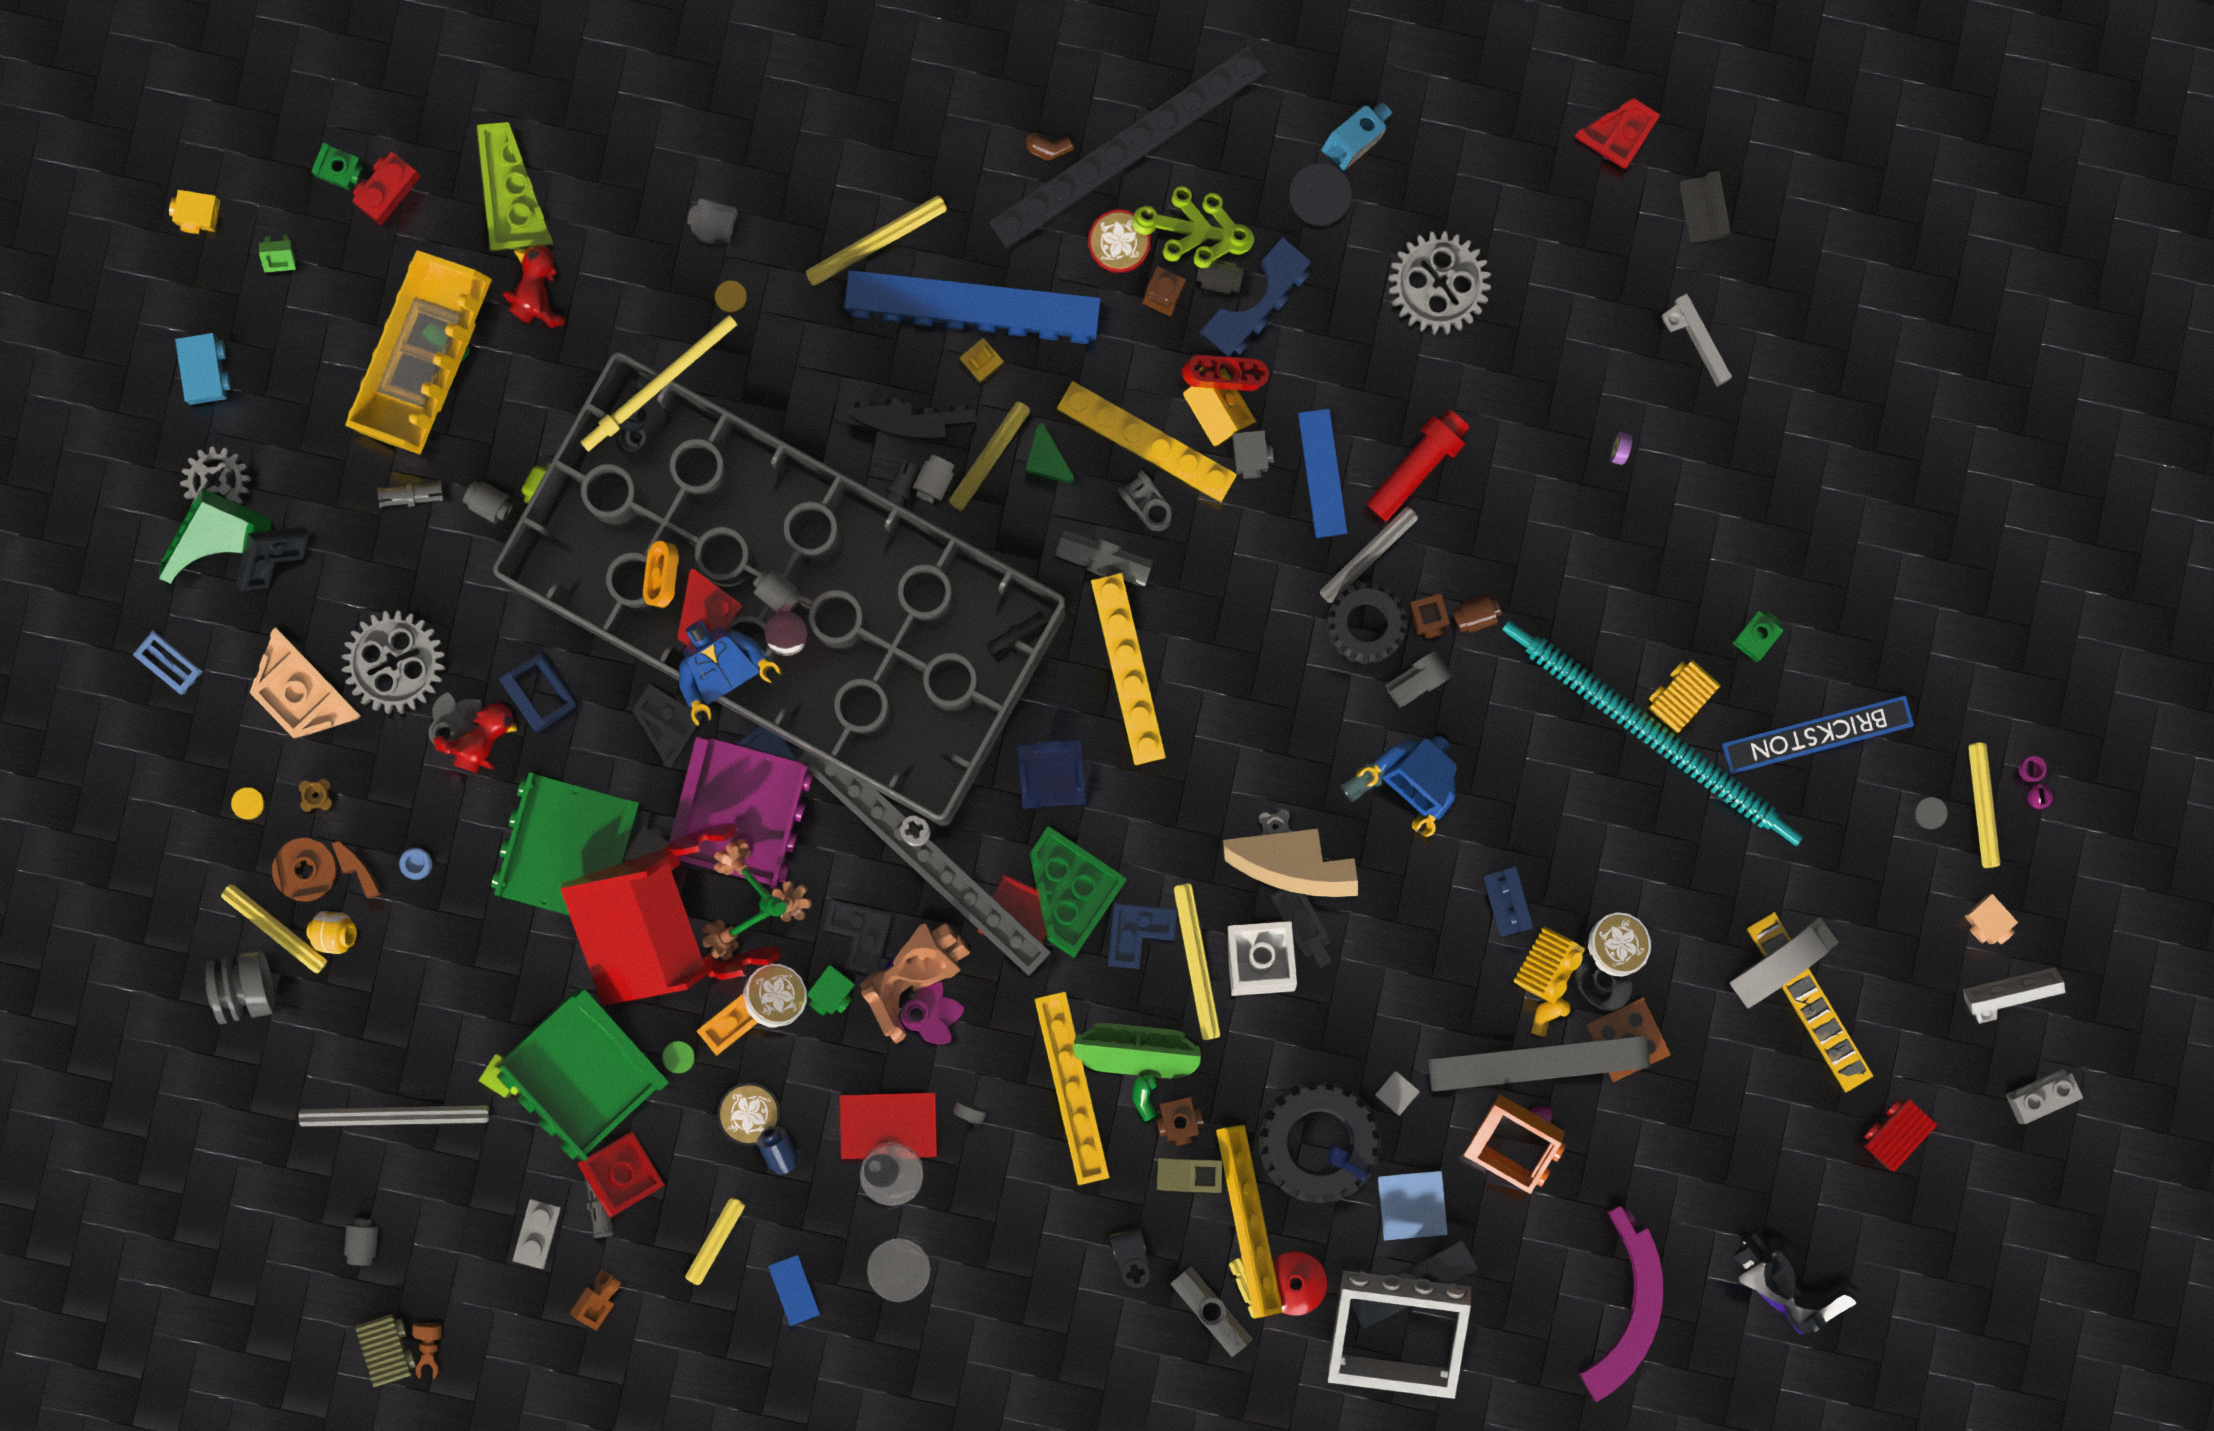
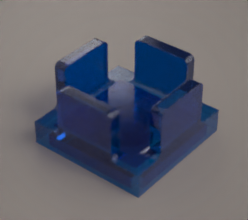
M1052 741L1018 746L1023 809L1086 804L1081 741Z

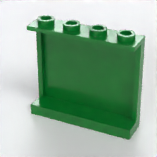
M579 987L494 1065L500 1072L496 1076L508 1090L514 1087L521 1095L518 1098L521 1105L529 1113H532L534 1110L542 1118L539 1124L550 1136H553L555 1133L564 1142L560 1147L572 1160L578 1157L586 1161L588 1159L586 1154L652 1092L655 1090L660 1091L669 1083L585 989Z

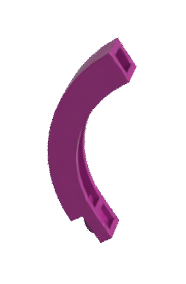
M1619 1205L1607 1212L1618 1230L1631 1260L1634 1278L1633 1301L1627 1322L1613 1346L1595 1363L1579 1372L1595 1402L1611 1394L1636 1370L1653 1342L1662 1311L1663 1275L1655 1243L1648 1228L1644 1227L1637 1232L1634 1231L1633 1227L1638 1224L1629 1208L1623 1210Z

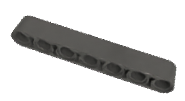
M1647 1036L1428 1059L1432 1091L1651 1067Z

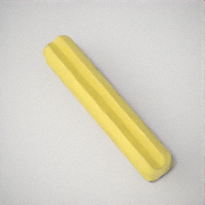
M734 1197L728 1200L686 1274L687 1280L696 1285L702 1283L745 1208V1204Z

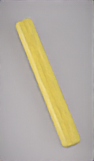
M1019 401L1014 404L950 497L949 504L959 511L964 510L1029 415L1030 409L1028 406Z
M1983 742L1972 743L1968 748L1982 866L1984 868L1997 867L2000 865L1987 745Z
M230 884L225 888L221 895L225 901L315 973H319L324 968L327 960L235 885Z

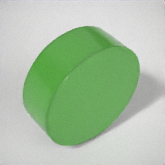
M673 1042L663 1052V1063L673 1073H684L695 1062L694 1050L685 1042Z

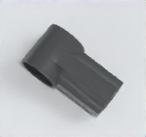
M1434 650L1414 663L1411 669L1386 684L1385 687L1394 702L1401 708L1418 698L1425 691L1428 690L1430 692L1453 676L1437 651Z

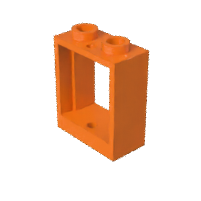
M1498 1094L1470 1140L1464 1156L1531 1194L1536 1184L1542 1187L1551 1171L1547 1168L1550 1161L1553 1159L1557 1162L1566 1147L1562 1143L1565 1131ZM1503 1115L1550 1142L1532 1172L1486 1146L1487 1141Z

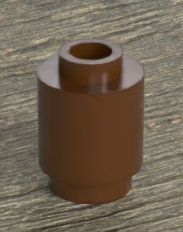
M1488 594L1459 603V607L1452 609L1460 633L1465 631L1472 633L1498 624L1497 617L1502 615L1496 598L1490 599Z

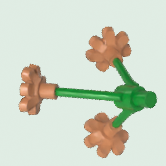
M739 839L736 844L734 841L726 845V852L718 850L714 858L719 862L715 864L714 869L725 875L731 874L734 870L739 875H744L762 897L760 901L761 910L758 914L736 927L725 929V924L722 920H716L712 924L702 927L703 933L708 935L702 938L703 946L705 948L712 946L711 955L715 958L721 956L723 961L729 960L732 957V952L738 948V942L735 940L738 933L770 915H780L781 920L789 922L792 915L796 920H802L805 917L802 908L808 909L812 904L811 899L803 897L808 891L807 887L801 884L795 889L794 883L791 880L785 881L783 890L777 887L771 895L749 871V866L745 860L751 855V850L744 839Z

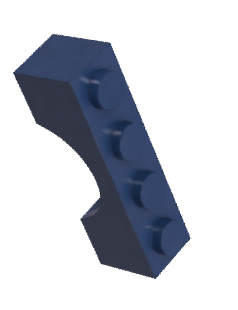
M1282 237L1261 263L1267 279V290L1262 300L1253 308L1241 312H1232L1220 308L1200 331L1199 336L1223 357H1232L1234 355L1238 358L1249 346L1246 339L1254 331L1259 334L1269 323L1270 320L1266 316L1273 308L1279 311L1290 299L1291 296L1287 292L1293 285L1296 284L1300 287L1310 276L1311 272L1308 268L1311 265V261Z

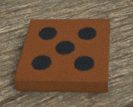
M1640 998L1585 1025L1593 1041L1647 1036L1650 1065L1671 1055L1644 998ZM1641 1069L1608 1072L1612 1082H1615Z

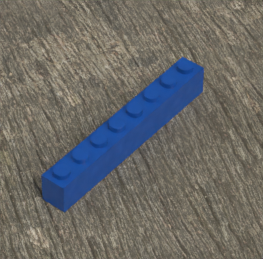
M851 270L848 273L845 311L850 312L851 317L856 319H870V315L883 316L882 321L901 323V318L914 319V324L919 326H932L933 322L945 323V328L964 330V325L977 326L976 331L983 333H995V329L1008 330V335L1026 337L1027 332L1039 333V338L1046 340H1058V335L1071 337V342L1088 344L1090 339L1096 340L1100 310V298Z

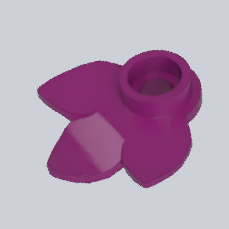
M935 982L927 987L920 988L915 999L907 1001L901 1009L902 1023L910 1030L919 1031L925 1041L933 1044L951 1042V1034L947 1026L956 1022L964 1012V1007L955 1000L942 997V982ZM918 1010L923 1016L920 1020H913L910 1017L911 1013Z

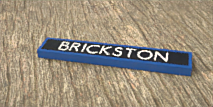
M1902 696L1723 743L1721 746L1729 775L1913 727L1914 724L1907 698Z

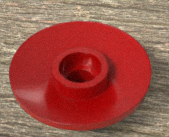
M1298 1251L1287 1252L1276 1257L1273 1260V1266L1283 1310L1282 1313L1303 1315L1318 1307L1325 1297L1327 1290L1326 1273L1319 1261L1307 1253ZM1293 1278H1299L1302 1281L1300 1289L1293 1290L1290 1287V1281Z

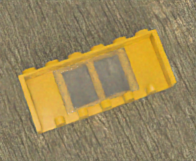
M416 250L414 258L409 264L403 285L397 293L394 307L385 323L378 346L373 352L367 373L361 381L360 390L349 411L345 426L366 436L419 455L421 454L438 411L441 412L476 326L474 322L492 281L491 278L474 269Z

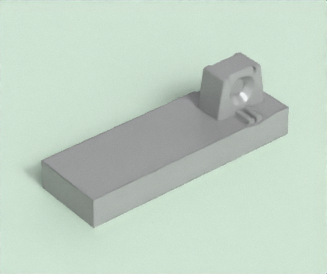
M1685 294L1673 302L1674 306L1662 315V319L1670 332L1686 328L1718 387L1729 381L1732 376L1689 296Z
M2056 967L1963 989L1965 1002L1971 1013L1975 1015L1978 1023L1996 1020L1997 1009L2066 993L2064 981Z

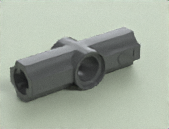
M1065 530L1062 533L1055 557L1086 567V570L1104 577L1122 573L1124 581L1142 587L1146 585L1153 564L1152 560L1123 551L1122 547L1099 539L1094 541Z
M1192 1266L1184 1270L1170 1283L1231 1357L1240 1352L1253 1340ZM1213 1302L1220 1306V1315L1215 1320H1208L1202 1314L1203 1307L1207 1303Z

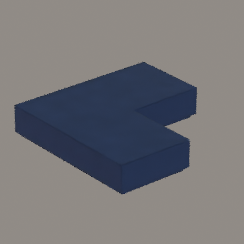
M1114 903L1108 966L1139 969L1142 938L1174 941L1177 909Z

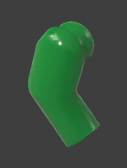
M1145 1074L1143 1077L1139 1076L1134 1081L1132 1100L1145 1122L1158 1115L1149 1099L1150 1091L1157 1087V1082L1152 1074Z

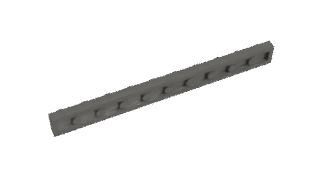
M807 751L797 759L798 761L809 763V771L1028 976L1050 955V952L933 842L928 839L922 846H911L906 843L900 833V827L906 817L877 790ZM911 824V831L907 832V836L912 835L915 839L920 838V830Z

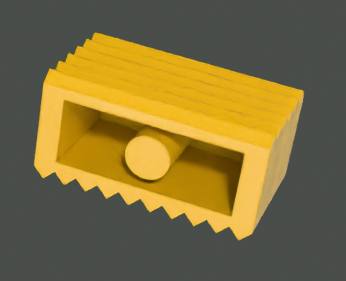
M1693 660L1687 665L1682 661L1670 674L1674 680L1665 689L1660 685L1649 697V700L1652 702L1648 708L1649 711L1676 734L1682 730L1721 686Z
M1543 927L1542 932L1539 933V938L1536 939V943L1532 945L1529 955L1526 956L1523 966L1520 967L1517 977L1514 978V983L1534 995L1555 1004L1556 1000L1565 993L1567 981L1571 973L1581 965L1582 954L1585 949L1574 941L1547 927Z

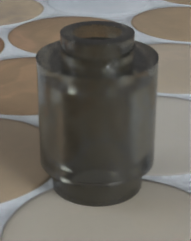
M1215 259L1209 267H1199L1196 281L1202 282L1201 288L1226 294H1230L1231 291L1239 293L1244 268L1236 267L1237 263Z

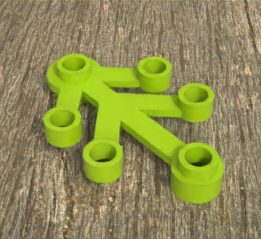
M1183 186L1177 187L1174 190L1171 201L1174 206L1183 211L1190 221L1158 215L1149 206L1138 208L1132 219L1134 230L1142 235H1149L1156 228L1188 235L1179 241L1172 239L1165 243L1163 256L1169 261L1179 260L1183 253L1208 239L1220 241L1211 248L1201 246L1196 250L1193 259L1194 263L1200 268L1209 267L1212 261L1228 252L1235 255L1243 254L1249 251L1254 243L1252 231L1242 224H1235L1221 207L1223 201L1218 194H1207L1202 203V208L1205 213L1214 217L1221 228L1213 227L1208 223L1192 203L1191 191ZM1177 195L1185 196L1186 200L1179 199ZM1208 202H1215L1217 206H1210ZM1142 216H1147L1150 220H1146ZM1234 236H1239V237H1241V238H1243V239H1242V240H1238V239H1236ZM1168 248H1175L1178 252L1172 253ZM1199 255H1206L1209 259L1203 260Z

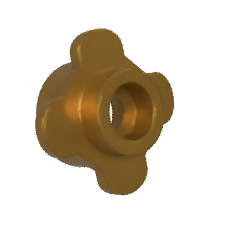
M320 779L318 782L310 783L305 780L300 783L299 790L301 791L302 798L300 806L302 810L310 812L314 808L328 810L331 807L332 801L329 799L328 794L331 786L329 781ZM314 792L318 793L317 798H313L312 795Z

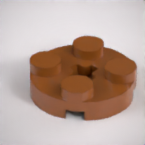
M298 838L286 843L278 852L277 857L273 861L272 876L277 888L286 896L296 901L309 902L323 897L333 888L337 877V863L333 853L325 844L310 838ZM302 861H306L308 865L313 866V872L309 873V878L304 879L302 874H297L296 869L301 867Z

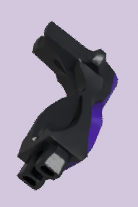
M1755 1228L1742 1237L1740 1242L1743 1246L1734 1254V1258L1742 1266L1738 1276L1740 1283L1756 1290L1776 1310L1783 1312L1800 1335L1820 1330L1826 1321L1857 1302L1854 1296L1859 1289L1850 1281L1829 1292H1807L1802 1289L1797 1283L1801 1281V1276L1795 1269L1784 1247V1243L1775 1235L1766 1239L1758 1228Z

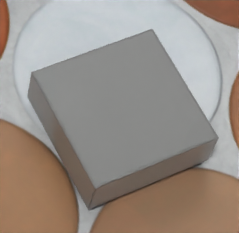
M1395 1071L1375 1096L1400 1116L1420 1091Z

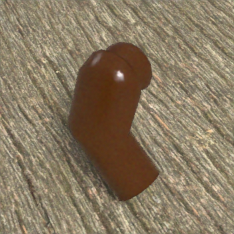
M1032 132L1026 137L1029 152L1044 160H1052L1074 150L1068 136L1054 142L1041 137V134L1038 132Z

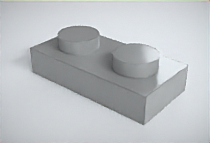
M533 1199L529 1200L513 1261L545 1269L562 1207Z

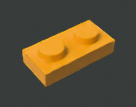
M743 994L697 1030L716 1056L758 1023L748 1013Z

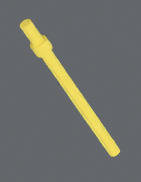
M728 315L611 416L608 414L598 422L599 426L580 441L581 444L589 452L607 435L613 436L620 430V424L737 326L736 322Z

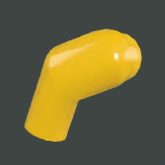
M1560 997L1556 1000L1555 1004L1548 1001L1540 1004L1536 1010L1531 1034L1546 1037L1550 1021L1559 1016L1566 1017L1571 1010L1570 1003Z

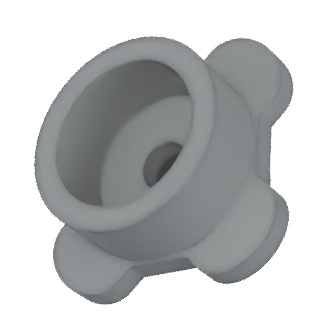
M1280 810L1276 814L1262 813L1259 816V823L1262 824L1263 828L1262 835L1292 832L1288 826L1289 813L1285 810ZM1273 824H1278L1277 830L1272 828Z

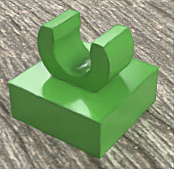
M287 234L282 236L283 241L272 242L271 237L266 236L264 242L259 243V255L264 273L296 270V258L291 240H289Z

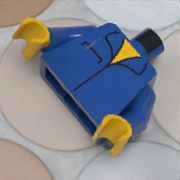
M697 621L686 629L692 644L683 649L685 659L680 663L679 687L687 705L693 708L691 716L695 725L699 726L698 720L695 717L699 711L706 712L710 721L711 712L707 705L760 673L762 679L769 683L772 682L767 678L766 671L770 667H774L780 675L782 673L778 665L768 662L769 657L751 637L735 630L726 632L722 627H718L709 633L703 621Z
M1440 736L1433 737L1431 741L1424 738L1416 743L1409 740L1394 745L1375 760L1376 764L1374 766L1362 767L1356 774L1357 777H1360L1366 771H1370L1372 777L1364 785L1372 786L1378 781V774L1381 771L1384 772L1381 778L1424 815L1418 816L1413 820L1412 828L1417 831L1426 822V828L1422 832V835L1426 837L1434 834V821L1442 818L1456 798L1454 775L1457 767L1445 755L1449 748V743Z

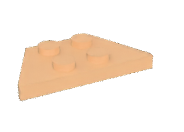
M275 627L271 632V639L265 655L261 659L259 672L250 690L253 697L295 739L358 719L361 715Z

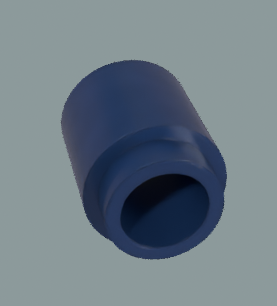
M770 1126L761 1132L757 1139V1145L769 1169L774 1170L779 1175L792 1171L798 1164V1154L786 1129Z

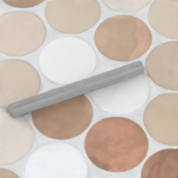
M486 1105L301 1109L299 1111L300 1126L485 1123L489 1120V1108Z

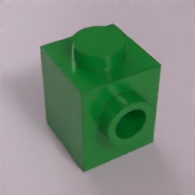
M1758 611L1752 616L1732 643L1754 661L1758 662L1784 630L1779 627L1781 622L1768 611H1765L1764 614Z
M829 965L806 995L812 999L808 1005L822 1016L826 1012L833 1015L836 1010L842 1013L853 999L849 996V993L856 984Z

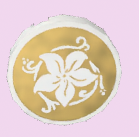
M1617 912L1604 916L1593 925L1588 938V949L1600 970L1609 975L1622 977L1637 972L1646 964L1651 951V940L1647 929L1639 919L1630 914Z
M770 964L769 966L765 965L758 968L747 979L743 989V998L745 997V1007L748 1013L758 1023L767 1027L791 1024L803 1012L807 1002L806 987L802 978L793 969L782 964Z

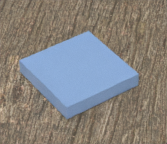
M1442 1171L1378 1176L1383 1240L1447 1235Z

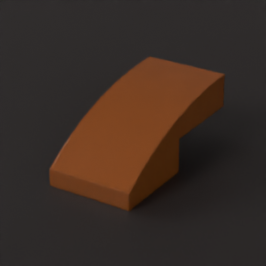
M339 841L332 843L343 873L357 872L366 897L372 899L382 895L383 893L378 882L364 861L344 843Z

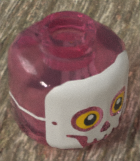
M787 611L779 612L772 616L766 623L764 631L766 643L770 649L776 654L783 656L795 655L801 651L806 644L808 636L806 625L802 618L795 613Z

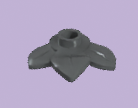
M448 692L441 695L435 701L432 708L434 721L430 724L428 730L431 742L434 744L433 738L438 736V731L441 727H448L450 729V734L444 737L448 740H456L466 732L477 728L473 719L478 717L477 712L481 711L482 702L477 699H464L456 703Z

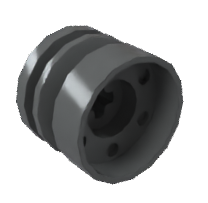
M262 949L239 953L238 968H235L229 956L222 957L221 966L217 958L206 960L205 985L207 997L219 1024L229 1023L230 1012L235 1021L242 1020L243 1005H246L252 1018L275 1013L272 978Z

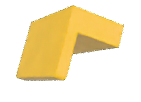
M1225 368L1221 369L1220 374L1222 377L1231 380ZM1191 386L1183 392L1186 401L1213 446L1221 444L1231 437L1233 433H1238L1256 423L1238 390Z

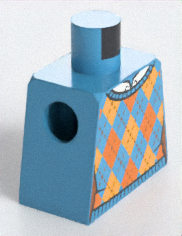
M1380 103L1373 110L1367 105L1363 106L1331 133L1321 149L1322 152L1343 173L1381 139L1387 129L1385 124L1393 118L1392 111L1384 103Z

